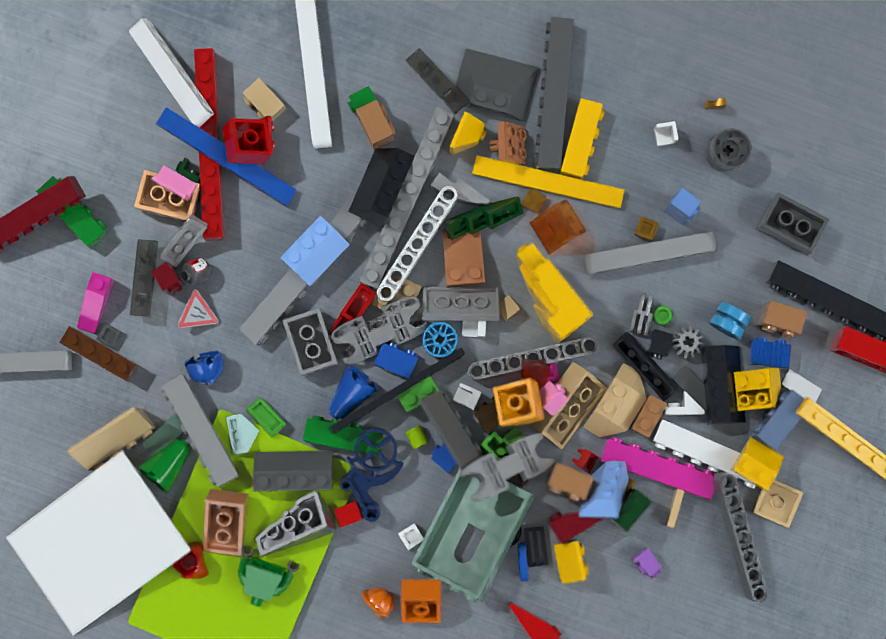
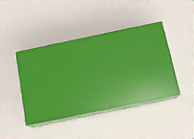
M261 397L246 408V412L271 438L286 426V423Z

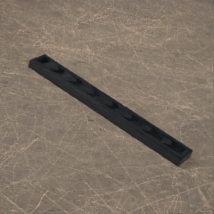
M460 348L331 425L328 428L331 434L337 433L428 376H432L465 355L464 350Z

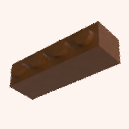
M71 326L68 327L59 342L127 382L131 381L139 367L138 364Z

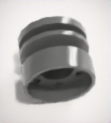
M734 128L725 129L712 137L707 143L705 150L706 159L710 166L717 171H733L748 161L751 156L752 145L748 136L741 130ZM726 148L727 151H730V154L727 155L723 152V149Z

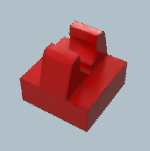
M578 449L577 452L582 454L579 460L573 458L572 461L577 467L590 474L599 457L587 449Z

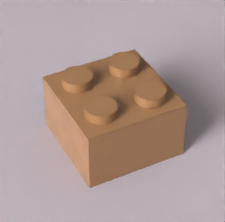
M375 100L356 109L357 117L373 150L394 142L395 129L392 122H387L386 120L388 117L383 104L379 105L378 101Z
M768 301L763 304L757 326L762 327L761 330L764 332H779L781 337L791 339V337L802 333L807 311Z

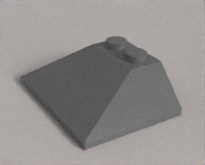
M466 48L451 103L465 107L473 105L504 113L507 118L524 122L539 67Z

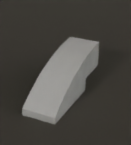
M439 173L430 185L438 193L443 187H454L458 194L457 201L475 206L490 204L488 198L460 178L454 184ZM446 191L443 196L453 199L454 193Z

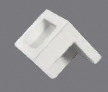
M675 121L655 125L654 134L657 147L677 143L678 134Z
M463 321V337L485 338L486 321Z
M460 383L453 401L474 410L481 392Z

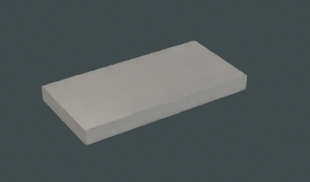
M423 287L422 320L500 321L499 287Z

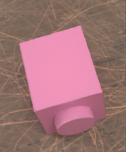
M548 381L539 391L542 407L552 416L569 400L564 395L566 390L558 383L554 385Z

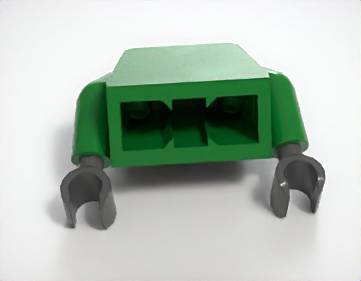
M243 546L241 552L244 556L240 560L238 576L241 585L244 586V593L252 596L250 603L253 606L259 607L262 605L263 600L270 601L272 596L278 597L288 589L294 577L293 572L299 569V564L293 570L290 568L291 560L287 566L288 571L285 572L286 568L251 557L254 554L253 547H251L249 554H245L246 546Z

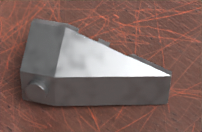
M318 491L299 498L295 502L296 504L289 511L286 510L276 523H272L256 537L261 557L337 531L333 513Z

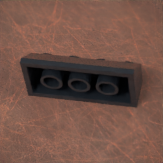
M399 148L375 149L348 212L384 227L414 155Z
M715 345L701 348L707 425L746 423L745 410L738 411L734 372H742L740 347Z

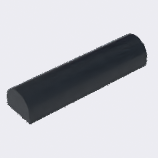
M628 331L612 344L663 401H666L679 389Z

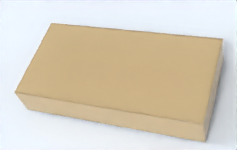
M675 488L665 526L675 527L684 490Z

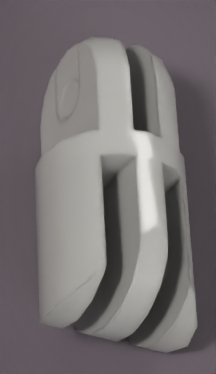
M643 293L638 310H634L629 332L633 333L637 315H640L637 334H641L646 316L648 320L644 335L648 336L653 313H650L653 295H649L646 311H643L646 293Z

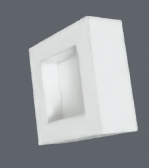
M415 523L398 533L408 550L424 539Z

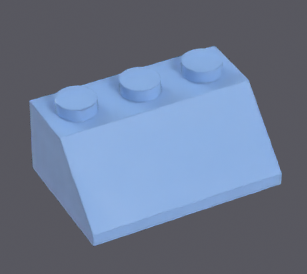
M319 216L280 258L302 280L311 286L350 244L324 218Z
M606 461L591 475L594 479L586 499H583L579 517L618 518L629 481L626 461Z

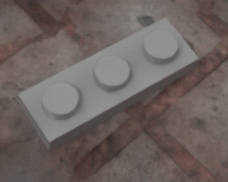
M190 215L160 254V259L177 267L206 230L207 223Z

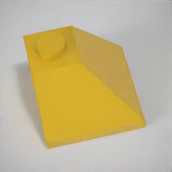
M464 112L451 142L450 154L454 155L478 145L480 140L484 141L487 130H485L486 124L471 114Z

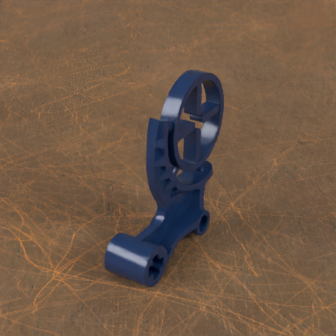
M381 428L367 429L358 436L354 447L355 457L352 459L350 456L347 457L351 468L346 475L342 476L340 481L342 490L347 491L351 489L363 509V516L369 522H375L379 519L380 505L367 493L368 489L383 485L392 480L404 464V462L395 459L397 444L394 437L388 431ZM380 432L387 436L377 445L378 449H381L390 440L394 445V453L390 461L381 451H377V455L385 463L383 466L372 467L364 463L374 455L373 450L362 459L358 455L357 447L362 438L371 448H374L373 442L366 436L369 433ZM358 461L363 468L372 471V474L363 472L354 463ZM392 463L396 465L392 470L377 475V471L388 468ZM368 509H375V514L372 512L368 513Z

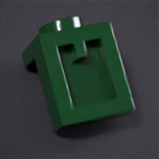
M184 158L176 167L177 173L194 183L200 184V173L192 169L187 171L190 161Z

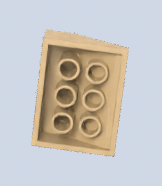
M132 407L67 451L86 470L95 471L104 464L103 462L112 459L123 449L129 450L137 444L136 441L141 437L146 439L152 435V430L156 427L144 409Z

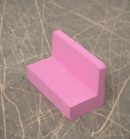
M164 165L157 177H152L156 184L186 201H189L198 186L196 183Z

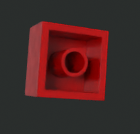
M230 118L223 127L228 163L264 164L272 156L267 120Z

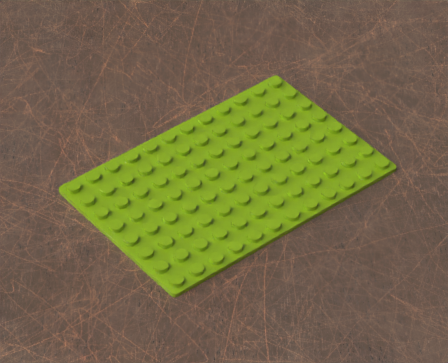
M222 409L219 410L213 427L241 476L222 487L214 486L208 477L210 475L208 468L204 469L199 461V458H201L199 455L172 517V523L187 544L201 542L203 551L205 499L210 489L249 494L243 546H246L245 554H249L251 547H253L254 554L251 557L286 568L285 572L288 571V563L292 560L290 568L294 570L299 564V569L293 572L294 577L287 590L278 597L272 596L270 601L263 600L262 605L257 607L250 603L252 596L244 593V586L241 585L238 576L240 560L244 555L237 556L203 551L208 571L206 577L184 579L174 569L173 564L143 585L129 616L128 623L163 639H289L334 532L263 557L260 556L256 537L272 523H276L286 510L289 511L296 504L295 502L299 498L314 491L320 493L332 511L337 527L338 520L334 510L346 505L352 492L351 489L344 491L340 487L342 476L346 475L351 468L349 463L333 457V490L253 491L255 452L319 450L279 433L271 438L260 425L251 422L259 430L248 452L233 455L226 417L235 414Z

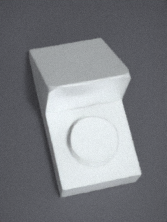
M685 391L682 392V407H680V403H668V407H665L663 415L704 414V409Z

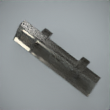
M420 48L405 60L454 114H457L469 103V100ZM451 90V93L445 97L444 95Z
M138 239L130 316L150 318L154 277L151 271L156 268L158 241Z

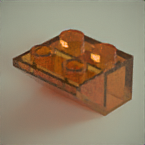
M567 199L553 205L529 222L549 255L587 232Z

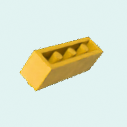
M583 98L580 99L560 174L581 180L583 175H588L590 165L587 164L588 157L592 158L595 146H592L593 139L598 138L600 128H597L598 121H602L605 110H602L603 104Z

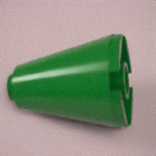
M175 439L140 464L138 467L139 471L150 482L158 485L157 487L167 493L191 452L189 449L190 445L184 439L180 441Z

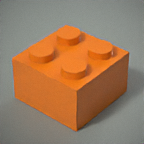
M402 580V623H441V580Z

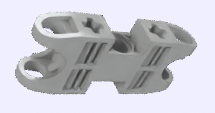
M415 297L397 300L382 307L385 315L366 323L363 317L360 316L335 329L331 335L334 343H350L340 355L343 363L352 364L377 355L376 346L394 338L397 344L400 345L422 334L429 326L428 321L422 320V317L410 318L419 309V300Z
M542 433L526 436L506 446L510 455L496 461L493 453H490L475 460L459 472L461 477L465 475L474 476L480 482L479 490L476 492V495L471 497L472 501L488 499L509 489L506 479L519 473L524 482L544 472L556 463L554 457L548 460V458L543 459L536 454V445L539 443V440L544 438Z

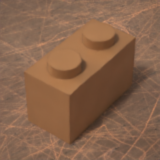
M648 395L630 430L645 438H649L667 403L652 395Z

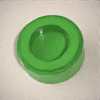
M659 306L653 312V320L659 325H666L672 319V311L667 306Z

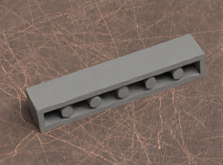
M181 374L162 385L164 389L162 394L166 401L170 400L173 407L171 410L176 418L179 417L183 423L180 426L185 435L189 434L192 440L190 441L191 447L195 452H199L201 465L204 469L208 468L210 472L208 477L214 486L222 487L241 476L186 376Z

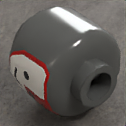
M202 258L187 261L183 265L182 277L191 285L205 282L210 277L211 266Z

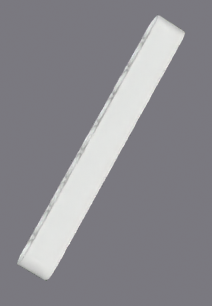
M295 0L313 149L332 147L315 0Z

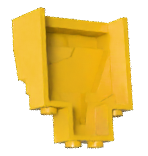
M526 243L517 250L516 261L520 264V272L535 303L533 307L543 328L553 341L558 344L583 325L593 314L550 260H546L533 243L529 246Z

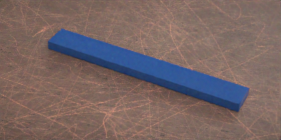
M166 107L157 120V126L282 205L288 206L296 192L295 188L257 164L228 163L224 143Z

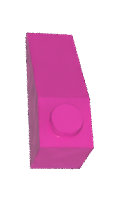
M92 272L86 288L77 328L96 334L115 281L114 279Z

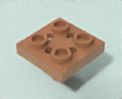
M505 121L498 122V140L490 141V145H495L490 146V150L492 152L499 151L500 161L517 165L526 164L525 127Z

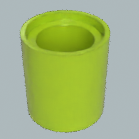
M421 425L405 432L413 449L429 442Z

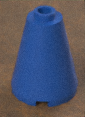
M347 366L328 407L330 410L329 414L336 420L348 416L379 389L374 381L370 383L368 380L369 376L353 366L351 368Z

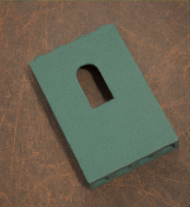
M459 469L411 564L416 567L415 571L423 575L428 573L433 576V580H441V584L443 582L449 584L448 588L456 593H459V591L466 593L465 598L476 602V600L483 601L535 496L507 482L509 489L488 499L473 502L471 497L476 495L480 488V482L474 476L465 475L461 477L459 473L461 469ZM468 524H471L485 533L472 559L467 563H460L455 558V550Z

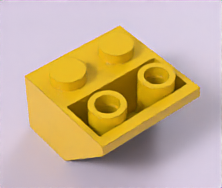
M779 368L734 372L738 411L775 407L781 390Z
M577 540L566 541L563 544H553L561 583L586 580V575H589L587 563L582 561V556L585 555L583 544Z

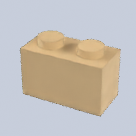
M260 78L242 92L245 97L243 101L250 109L254 107L258 111L256 115L259 119L271 116L272 121H274L286 110L285 105Z

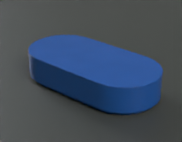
M518 542L520 581H528L525 542Z

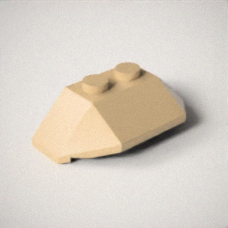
M622 363L583 426L584 429L599 438L628 430L647 399L641 376L635 369Z

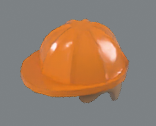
M373 588L361 592L362 598L371 607L378 621L390 615L394 602L389 591L385 588Z

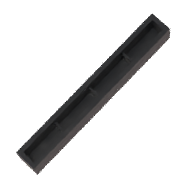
M778 260L774 263L765 282L769 284L770 289L777 292L782 290L787 293V297L793 300L798 298L804 301L803 304L813 309L817 307L822 310V314L829 317L833 315L839 318L838 321L845 325L852 324L861 333L866 334L868 332L874 335L873 338L883 342L886 340L885 311Z

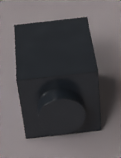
M654 329L647 350L648 353H651L650 357L662 360V357L666 358L674 334Z

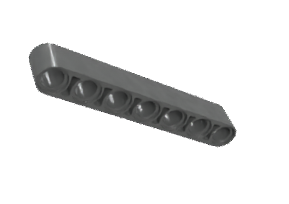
M719 472L713 478V485L745 596L752 601L763 603L768 598V589L736 478L732 474ZM726 477L727 484L723 486L722 481ZM732 496V503L729 505L727 500ZM737 514L738 519L736 523H734L733 517ZM742 533L743 539L739 542L738 536ZM745 552H748V558L744 560L743 556ZM753 570V576L749 578V572ZM756 589H758V590H759V593H758V595L755 597V596H754V592H755Z

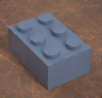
M793 389L780 392L775 407L766 410L763 415L765 419L754 426L752 429L754 433L751 437L773 451L777 450L801 417L795 412L805 398Z

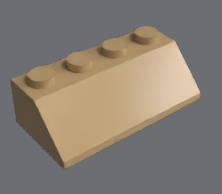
M572 362L558 381V384L566 390L564 395L569 400L554 416L542 407L544 420L528 424L538 433H542L543 437L561 450L607 389L590 372Z

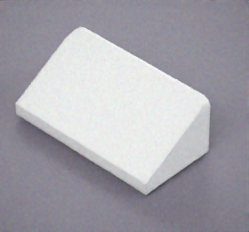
M791 369L787 371L781 381V387L787 391L793 389L803 398L809 397L815 403L822 391L821 388Z

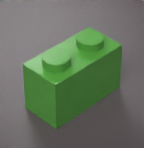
M428 376L397 397L406 412L409 413L421 405L419 403L420 399L439 390L432 378Z

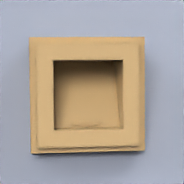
M509 295L500 301V316L505 322L521 310Z

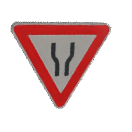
M193 289L177 323V327L186 328L217 324L219 320L198 290Z

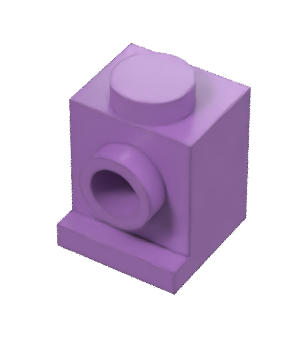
M648 548L643 549L631 558L634 563H639L637 568L643 575L647 573L653 579L660 573L659 569L662 566Z

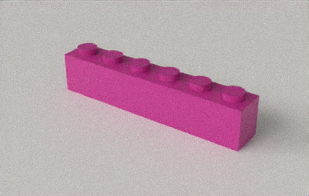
M612 437L611 440H606L599 461L603 463L606 461H626L627 471L709 500L712 499L715 490L713 485L715 472L703 469V472L695 470V465L686 462L685 465L678 464V459L669 456L666 459L661 458L658 452L649 450L648 453L641 451V446L630 443V446L622 444L623 440Z

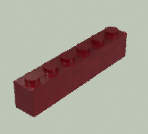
M67 176L1 217L0 252L4 251V246L17 243L22 235L27 236L35 231L34 228L38 225L41 227L48 224L51 217L61 216L69 206L75 207L79 205L81 199L86 197L76 177Z

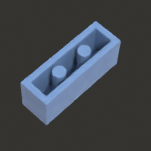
M681 188L664 212L681 225L685 221L689 223L701 209L698 206L701 201L684 188Z

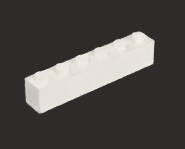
M663 419L659 421L651 440L655 442V447L662 450L666 448L673 450L672 454L683 458L685 455L691 458L690 462L701 466L702 463L708 465V470L719 473L721 471L732 474L736 481L740 479L745 481L743 485L752 489L755 488L756 485L730 470L738 458L739 452Z

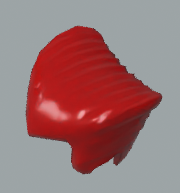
M201 542L189 543L188 546L191 551L174 562L173 567L184 579L204 578L208 575V571L203 557Z

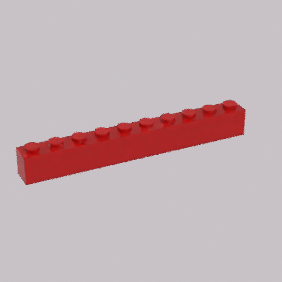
M213 48L194 49L196 87L214 113L199 128L220 141L216 53ZM199 152L202 221L207 223V228L203 232V239L205 241L225 240L221 165Z

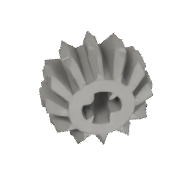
M688 326L687 332L684 327H681V333L678 331L674 332L678 338L672 339V342L677 343L672 346V349L679 348L676 355L679 356L684 352L683 358L685 359L688 357V353L691 358H694V351L698 354L701 353L697 346H704L703 342H699L704 337L703 335L696 336L699 333L698 329L692 333V326ZM685 337L687 338V340L691 339V347H689L688 345H684L683 342L686 340L684 339Z

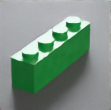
M52 176L36 192L40 194L62 179ZM81 204L75 207L69 206L65 209L66 212L59 216L90 249L108 234L104 230L106 228L104 223L100 219L96 221L91 216L94 213L87 205L84 207Z
M313 415L312 419L307 418L302 441L354 451L358 436L365 431L361 429L362 425L352 423L350 427L347 426L337 433L331 434L328 428L339 420L331 419L330 423L323 421L324 417ZM380 432L367 434L366 436L373 442L374 448H371L362 438L358 444L357 451L367 454L373 450L374 456H378L377 451L381 449H378L377 445L383 440L384 434Z

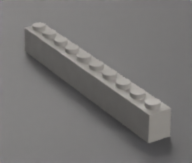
M437 107L389 218L382 229L360 279V283L367 287L378 290L454 121V114Z
M356 192L329 223L348 242H351L356 236L355 231L358 227L362 228L368 222L348 212ZM290 268L238 330L257 346L260 343L263 345L270 337L268 333L272 329L276 330L282 323L280 319L284 314L289 315L294 309L293 304L296 300L300 301L307 292L305 290L309 285Z

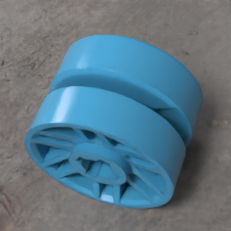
M721 302L716 310L720 315L714 314L709 324L725 335L740 340L745 332L742 327H748L752 318L737 307Z
M433 323L424 331L422 338L423 346L430 356L439 359L445 358L452 354L457 347V333L447 323ZM438 337H441V338L444 339V341L442 342V344H439V343L436 341V340L438 339Z

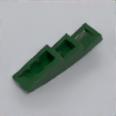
M512 197L483 205L444 221L448 238L453 240L467 232L473 235L486 227L494 229L522 215L520 197Z

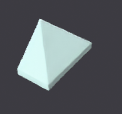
M242 414L226 417L233 455L248 452L259 430Z

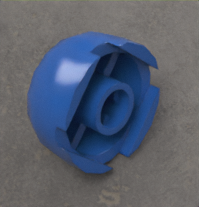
M217 350L201 353L197 359H194L193 356L185 361V368L190 378L198 383H205V385L215 383L216 378L224 370L222 353H219Z

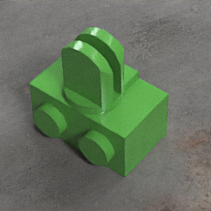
M512 428L500 437L493 431L479 444L482 450L481 454L486 456L493 453L496 461L509 456L510 454L506 446L522 439V432Z

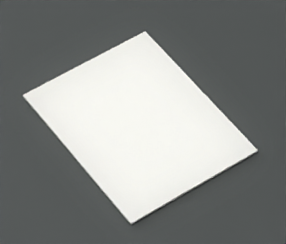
M123 451L6 537L73 636L191 551Z

